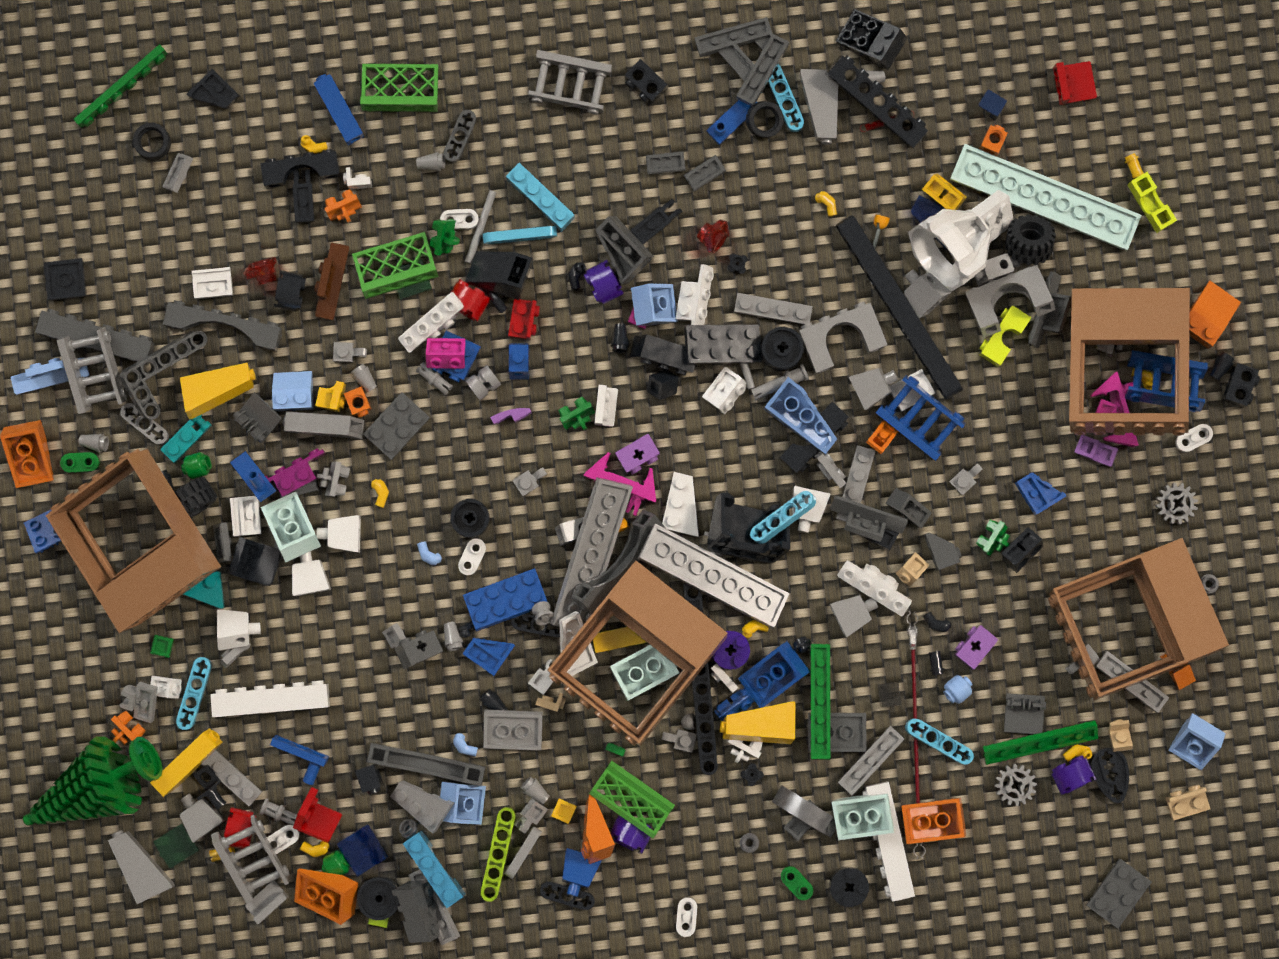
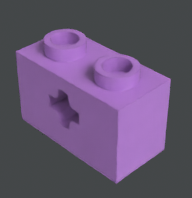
M646 434L617 451L615 455L626 474L631 472L633 475L642 469L641 465L646 462L650 465L657 461V456L660 453L649 434ZM635 451L643 452L642 460L633 458Z
M981 625L973 626L967 633L969 636L965 642L961 641L955 648L957 652L954 655L972 670L978 666L998 641L995 636ZM971 642H972V643L978 642L977 647H978L979 649H978V650L975 649V650L972 651V650H971V648H972Z

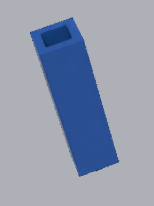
M330 74L319 76L314 85L347 145L349 146L364 138V134Z

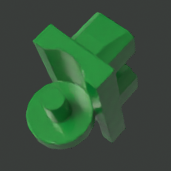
M439 219L433 221L432 228L437 231V236L430 239L429 246L435 249V255L440 256L442 253H451L453 246L460 243V239L455 236L456 231H454L456 220Z
M583 397L575 400L574 403L577 409L570 411L568 406H564L558 410L561 417L559 419L565 430L572 426L574 430L580 426L583 430H586L585 423L591 421L590 416L595 414L591 403L587 402Z
M989 520L985 529L990 531L992 535L989 539L981 535L976 542L983 549L984 553L991 557L994 550L1001 552L1003 547L1007 548L1010 545L1007 542L1010 536L1005 533L1008 527L1002 521L998 523L997 521Z

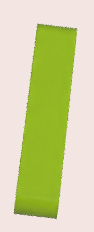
M510 807L502 808L497 816L481 888V896L485 901H494L499 894L516 818L515 811ZM503 811L511 812L512 819L510 821L502 819L501 814ZM499 830H505L508 833L506 840L498 838L497 833ZM495 849L503 851L504 856L502 859H496L493 856ZM497 868L499 870V877H490L489 870ZM487 887L494 888L495 895L493 897L485 895Z

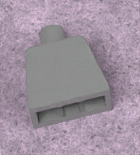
M1007 253L988 259L986 267L974 276L978 287L1014 272V268L1019 267L1020 263H1018V260L1014 261L1011 259L1012 257H1009Z
M913 269L905 275L911 285L904 291V294L918 318L928 315L951 294L950 290L929 272L919 277Z
M881 368L849 377L864 410L870 409L891 394L892 389L889 384L898 381L894 370L884 374Z
M584 517L561 523L555 527L560 546L577 540L580 531L578 526L582 525Z
M860 595L829 604L844 637L850 636L872 620L869 612L878 608L873 598L863 602Z
M189 793L180 800L186 810L179 815L193 843L226 821L205 798L196 802Z

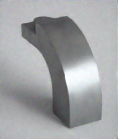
M780 787L772 801L773 803L830 838L836 830L833 816L786 787Z

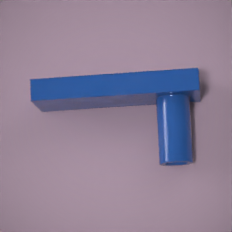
M738 100L706 132L720 145L746 121V114L751 106Z
M246 451L230 462L260 502L276 492Z
M275 735L270 743L273 747L310 761L303 778V782L309 785H314L320 767H324L329 759L328 755Z

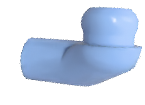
M426 541L417 544L422 561L430 565H436L441 562V555L430 552Z

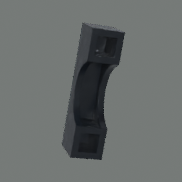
M332 149L322 150L321 154L308 152L302 154V157L295 158L294 155L285 156L283 160L276 161V158L266 159L264 163H260L264 187L269 189L285 186L288 176L299 168H310L316 171L322 180L341 177L338 154Z
M833 402L820 414L833 433L837 430L842 431L848 425L846 420L849 416ZM793 443L779 459L795 474L798 471L803 473L809 466L807 462L811 457L816 459L815 455L820 450L811 444L800 446Z

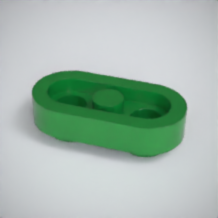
M91 452L68 453L61 458L60 465L64 471L69 473L93 472L98 469L100 459ZM89 458L92 459L91 465L86 464V460ZM69 459H72L73 464L71 466L67 465V461Z
M787 866L781 871L780 877L782 882L798 899L808 900L813 895L812 885L795 867ZM788 873L794 874L792 880L787 879ZM802 887L807 888L806 894L800 893Z

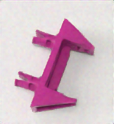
M1115 372L1090 397L1107 395L1109 393L1110 402L1119 405L1116 413H1129L1125 394L1129 386L1133 387V382L1122 384L1118 372ZM1133 433L1110 435L1102 438L1103 441L1121 445L1139 446L1137 437Z
M608 452L586 471L583 476L594 480V482L598 477L631 485L633 489L625 512L629 514L631 508L635 506L633 516H637L642 500L644 501L645 499L656 503L652 468L649 469L646 480H643L644 485L617 474L606 472L604 470L607 468L606 465L611 454Z

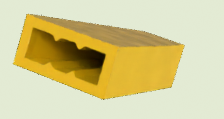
M248 363L180 377L184 407L188 418L193 419L254 388L253 380H256L254 369H250Z
M795 702L726 715L724 720L720 722V733H723V739L792 744L795 740Z
M210 728L204 731L162 771V776L158 780L150 782L151 785L163 797L178 788L223 743L219 734Z

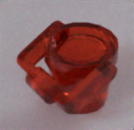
M720 219L713 225L706 223L698 232L697 239L706 246L708 252L716 253L729 237L727 221Z
M275 257L250 263L243 274L247 279L256 277L259 285L276 281L275 264L277 260Z

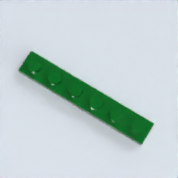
M159 44L77 115L74 121L81 128L91 125L94 122L93 118L98 114L101 115L109 108L108 105L113 101L117 102L121 99L123 92L127 89H132L137 84L139 78L147 76L154 65H159L166 59L165 56L168 53Z
M811 644V760H830V644Z
M1094 720L983 746L984 761L988 765L1098 739L1097 723Z

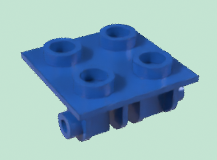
M51 510L24 522L35 553H43L50 546L53 548L54 544L59 545V542H62L46 517Z

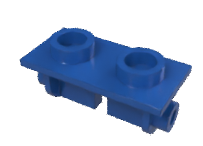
M745 688L738 690L730 696L733 701L732 704L726 699L716 707L717 709L714 712L721 721L724 720L726 715L739 713L750 708L754 700Z

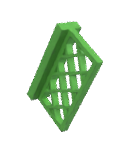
M362 64L360 98L362 111L438 112V64ZM366 70H376L379 74L371 80L366 76ZM388 70H394L397 73L391 80L384 75ZM407 70H413L416 73L410 80L403 75ZM426 70H434V76L430 80H427L422 75ZM382 76L388 83L380 89L375 82ZM399 77H402L407 83L399 89L393 83ZM418 77L425 82L420 89H417L412 84ZM371 85L378 91L374 96H366V90ZM390 85L397 91L393 96H387L384 93ZM409 85L416 91L412 96H406L403 93ZM430 86L434 90V96H425L422 91Z
M425 232L352 254L365 299L439 277ZM416 240H424L421 250L413 247ZM403 245L407 247L403 255L394 252L397 246ZM410 249L418 253L414 261L406 258ZM380 251L388 252L384 261L376 258ZM392 255L400 258L396 267L387 263ZM422 255L428 257L430 261L429 264L425 265L417 262ZM366 256L370 260L365 267L359 264L358 258ZM373 261L382 264L378 272L369 269ZM403 261L412 264L409 270L403 271L399 269ZM385 266L393 269L391 275L384 276L381 274ZM366 272L375 275L372 281L364 283L363 277Z
M613 761L610 762L589 793L652 839L656 836L675 806ZM597 789H604L606 795H602ZM610 790H615L617 795H611ZM614 801H620L622 806L616 805ZM626 801H631L633 807L627 806ZM630 812H636L638 818L633 817ZM642 812H647L649 818H644ZM646 823H652L654 831Z

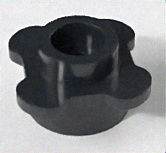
M730 254V264L727 266L728 271H737L740 274L745 273V263L748 261V258L745 255Z
M806 636L797 639L793 643L795 652H806L810 649L812 642Z
M750 763L746 770L741 771V777L748 781L749 786H755L756 782L764 777L763 772L759 771L754 763Z

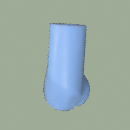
M457 733L453 739V744L458 752L476 757L478 747L467 745L465 736Z

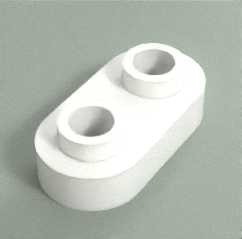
M472 209L446 210L440 217L441 220H447L449 217L456 220L454 230L473 229L479 221L477 213ZM472 217L473 221L471 223H467L466 218Z
M1200 424L1190 429L1189 433L1178 436L1175 441L1176 447L1181 452H1189L1209 442L1213 437V431L1210 426ZM1200 431L1205 433L1203 438L1199 436ZM1183 439H1186L1188 441L1187 446H1184L1182 444Z
M472 539L468 542L458 564L460 572L464 575H472L477 571L486 552V545L482 540ZM476 544L479 545V551L474 552L472 549L473 546ZM466 562L471 563L472 566L470 569H466L464 567V564Z
M286 825L268 836L267 839L269 843L272 841L277 843V847L273 848V850L278 854L297 842L300 832L294 829L293 825ZM288 831L293 832L294 835L292 838H289L287 836Z
M685 897L678 903L676 930L683 937L691 936L696 928L697 904L690 897ZM687 903L691 905V909L688 911L684 909V905ZM688 923L689 929L684 930L682 925Z

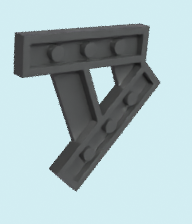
M767 17L694 37L700 57L718 52L744 81L736 95V99L752 107L755 105L789 46V41L772 33ZM752 42L759 46L762 53L755 65L738 46Z

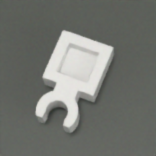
M551 659L546 662V669L543 671L539 668L528 682L529 685L543 695L553 683L550 677H548L550 675L548 668L552 662Z
M717 663L710 668L713 671L711 675L717 682L721 680L732 693L738 689L737 685Z

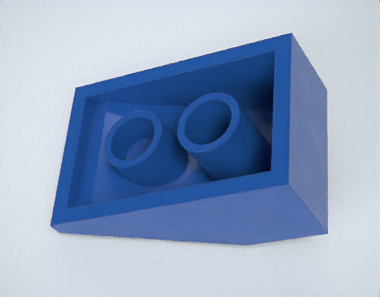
M786 641L741 675L738 680L757 705L763 708L810 673V670L788 641Z

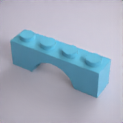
M520 163L506 175L507 181L521 194L531 200L561 232L575 219V215Z

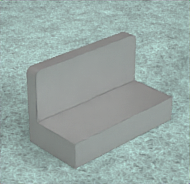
M273 880L245 907L254 916L253 920L260 924L289 896Z

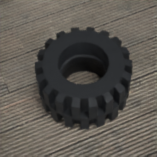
M1037 215L1019 216L1018 219H1013L1012 223L1009 224L1005 250H1007L1009 256H1012L1011 259L1014 261L1018 260L1020 264L1038 265L1039 262L1044 263L1053 252L1056 237L1055 228L1051 226L1052 224L1049 221L1046 222V219L1043 217L1039 218Z
M205 477L196 478L174 491L190 518L203 512L218 498Z

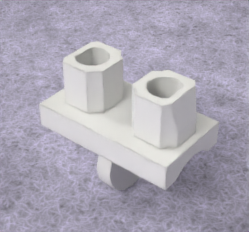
M727 740V742L740 748V751L732 748L730 752L737 756L734 761L736 763L740 759L746 762L749 760L750 757L745 755L744 751L757 758L761 755L760 750L763 742L751 741L750 745L747 746L740 740Z

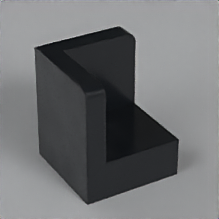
M667 370L649 375L647 392L659 400L675 395L677 393L679 377Z

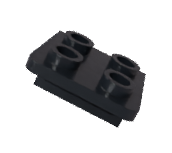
M240 537L235 546V554L230 563L228 574L271 586L282 554L278 548Z

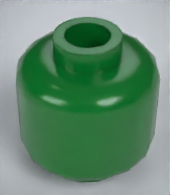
M197 452L186 456L181 468L182 472L189 478L196 479L208 475L212 464L208 455Z
M336 850L323 858L322 871L344 875L350 870L351 859L346 852Z

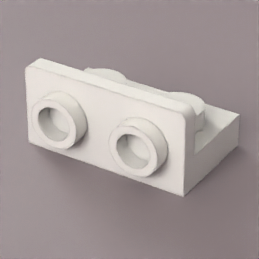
M724 367L702 397L718 408L723 414H726L727 411L732 409L737 398L744 393L747 385L740 376Z
M599 385L595 425L614 426L618 389L607 388V385Z

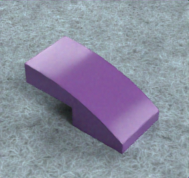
M516 408L503 411L490 418L494 425L501 423L511 416L516 423L532 414L529 408Z
M1081 435L1074 453L1112 467L1118 448Z

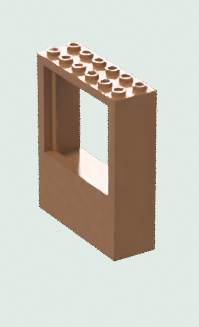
M1190 288L1072 289L1069 408L1071 433L1075 435H1085L1086 433H1094L1095 435H1105L1106 433H1113L1114 435H1125V433L1144 435L1145 433H1153V435L1157 436L1164 435L1165 433H1173L1176 436L1189 433ZM1085 345H1175V413H1084Z
M137 449L131 453H124L119 457L120 461L106 466L104 473L100 472L94 475L89 484L84 483L79 486L77 493L74 494L73 492L67 495L62 504L57 503L50 508L51 512L46 515L119 633L139 626L221 568V565L148 449L142 451ZM135 471L172 529L173 534L116 574L78 512Z
M1183 538L1056 587L1049 593V604L1057 612L1055 616L1059 626H1063L1065 642L1071 645V656L1074 662H1078L1080 669H1078L1079 675L1082 680L1085 679L1088 685L1086 687L1087 694L1090 698L1093 697L1094 701L1219 652L1229 646ZM1132 575L1167 657L1101 683L1066 601Z
M635 560L548 668L550 674L548 677L557 685L562 683L565 686V691L573 698L577 695L580 698V703L588 710L592 707L595 710V715L603 722L607 719L611 723L610 727L618 734L622 731L626 735V740L633 746L636 744L641 746L726 640L728 633ZM612 615L682 670L637 728L567 673Z

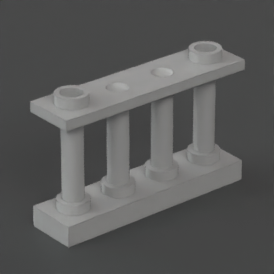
M537 50L536 61L541 65L535 91L529 90L528 96L532 98L533 102L543 103V101L586 109L591 114L603 113L604 105H599L604 78H606V75L611 76L612 65ZM551 64L557 65L559 68L554 95L543 93L548 66ZM569 68L577 69L578 72L573 99L561 97L566 72ZM588 72L595 73V76H597L591 103L580 101L585 74H588Z
M106 327L98 329L97 336L73 341L70 340L68 335L56 340L78 414L90 410V406L93 403L116 398L119 405L127 400V391L120 380L110 344L111 335L109 331H106ZM97 343L101 344L103 354L79 360L75 357L74 351L76 348ZM106 361L109 372L86 378L81 377L80 367ZM111 380L114 391L93 396L86 394V385Z
M254 815L250 816L252 826L227 838H222L219 832L211 834L213 846L246 904L253 901L252 892H254V889L280 877L284 884L287 885L289 884L287 876L290 875L287 866L281 864L264 834L265 828L261 820L257 821ZM254 833L259 837V842L235 853H230L228 849L229 845ZM262 848H265L269 855L243 868L237 865L239 859ZM273 862L276 871L253 882L246 881L245 877L247 874Z

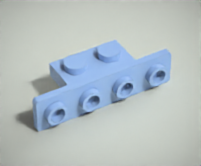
M60 358L48 360V364L41 365V363H35L30 365L29 369H25V373L11 376L14 393L19 395L68 382L63 361ZM88 366L80 367L81 377H88L90 375Z

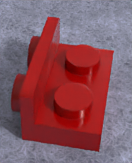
M514 299L508 337L531 340V337L535 336L537 325L534 324V319L539 316L540 306H537L536 300Z

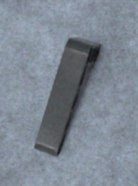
M190 331L121 372L120 380L143 418L153 420L160 414L159 405L145 380L204 347L207 343V336L204 332ZM195 334H198L200 336V342L198 344H195L193 342V337ZM180 343L184 347L181 354L176 350L177 345ZM163 353L167 355L165 363L160 361V356ZM147 362L151 365V370L148 373L143 369L144 364ZM130 372L135 376L132 382L127 380V375ZM139 389H142L144 392V396L141 399H138L136 396V392ZM151 405L153 407V413L150 416H148L146 414V408Z

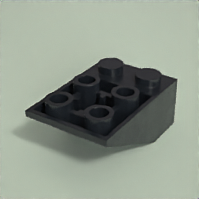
M854 9L836 42L872 64L889 70L908 38L901 28Z
M476 251L465 282L469 285L519 300L531 270L532 257L516 252Z

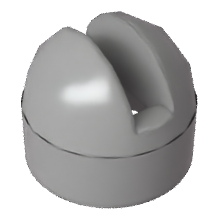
M687 714L681 719V724L685 729H695L694 714Z

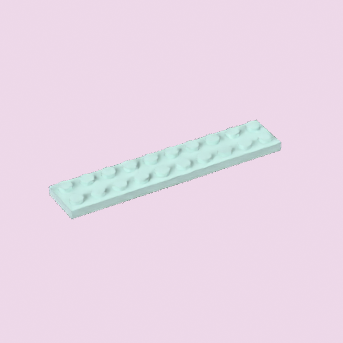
M964 144L950 178L951 181L988 196L1000 190L1009 195L1010 203L1013 206L1125 251L1130 246L1142 216L967 144Z

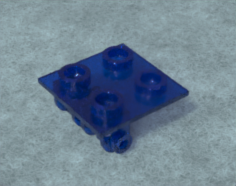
M368 824L337 843L338 848L357 877L388 858V855Z

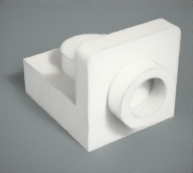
M346 167V173H343V180L350 190L372 188L370 177H367L365 174H359L352 178L351 168Z
M152 676L150 685L158 687L157 696L178 699L182 680Z

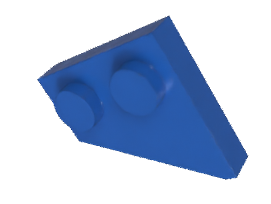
M1030 473L1015 482L1016 487L1034 515L1039 514L1066 497L1064 492H1059L1050 483L1042 481L1034 473Z
M473 638L463 652V655L495 676L515 645Z

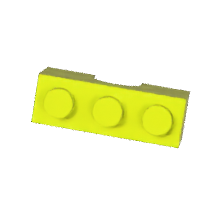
M1148 172L1135 178L1127 185L1156 233L1177 221L1168 204L1164 205L1159 199L1156 192L1157 186Z
M1013 305L1009 309L1005 308L1000 315V318H1002L999 323L1001 331L993 334L988 341L985 339L979 348L982 350L979 355L997 367L1001 366L1011 350L1002 342L1003 333L1011 331L1019 336L1032 318Z

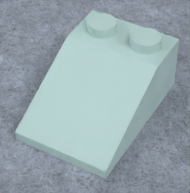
M297 492L261 507L285 562L321 547Z
M651 645L609 667L627 701L679 674L675 664Z
M888 794L839 798L832 802L838 840L895 833Z

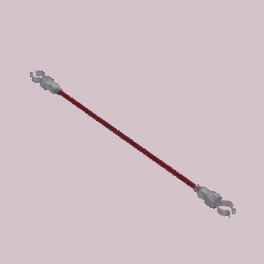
M908 611L909 614H908L907 617H906V621H907L908 624H910V623L908 622L907 618H908V616H909L911 613H910V611ZM914 623L913 627L910 624L907 628L912 661L913 719H917L915 650L918 628L915 626L916 623ZM916 722L915 724H913L914 730L918 731ZM914 738L916 803H920L918 739ZM916 843V846H915L914 849H913V853H914V854H915V848L918 846L917 843ZM924 848V853H923V855H921V858H922V859H923L922 856H924V855H925V852H926L925 848Z

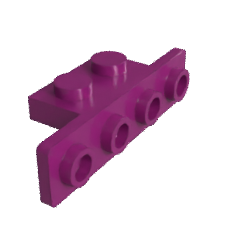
M317 448L308 453L309 457L303 460L298 458L291 462L292 466L286 469L281 467L274 471L275 475L269 478L268 476L265 477L270 483L275 482L280 494L284 497L317 479L309 463L324 456L326 453L323 449L319 451Z

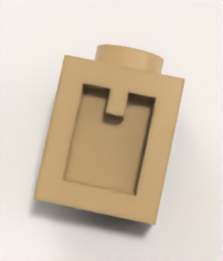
M915 552L897 571L896 575L903 583L911 586L928 568L929 564Z
M560 692L557 703H554V698L543 695L542 698H537L535 705L558 712L559 708L563 709L566 698H563L564 693Z
M1115 720L1110 723L1108 732L1113 752L1131 750L1133 748L1129 731V720Z

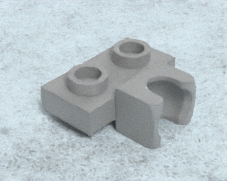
M820 451L815 455L819 461L816 464L828 480L833 479L840 488L847 484L843 480L846 476L835 465L828 453L824 455Z
M139 682L137 687L132 685L125 686L121 691V695L126 698L120 704V707L130 711L134 710L133 718L152 723L155 718L158 687Z

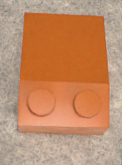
M1209 281L1190 308L1189 336L1208 349L1213 347L1241 302Z
M41 420L4 427L0 438L15 487L19 488L53 481L54 477L47 439Z
M589 794L585 806L581 853L583 858L587 859L589 864L611 857L615 843L596 798Z
M961 797L902 805L907 844L966 837Z
M299 868L296 876L294 902L342 925L355 915L358 882L339 874Z

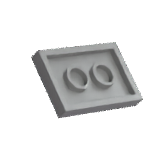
M484 710L483 748L541 750L543 712Z

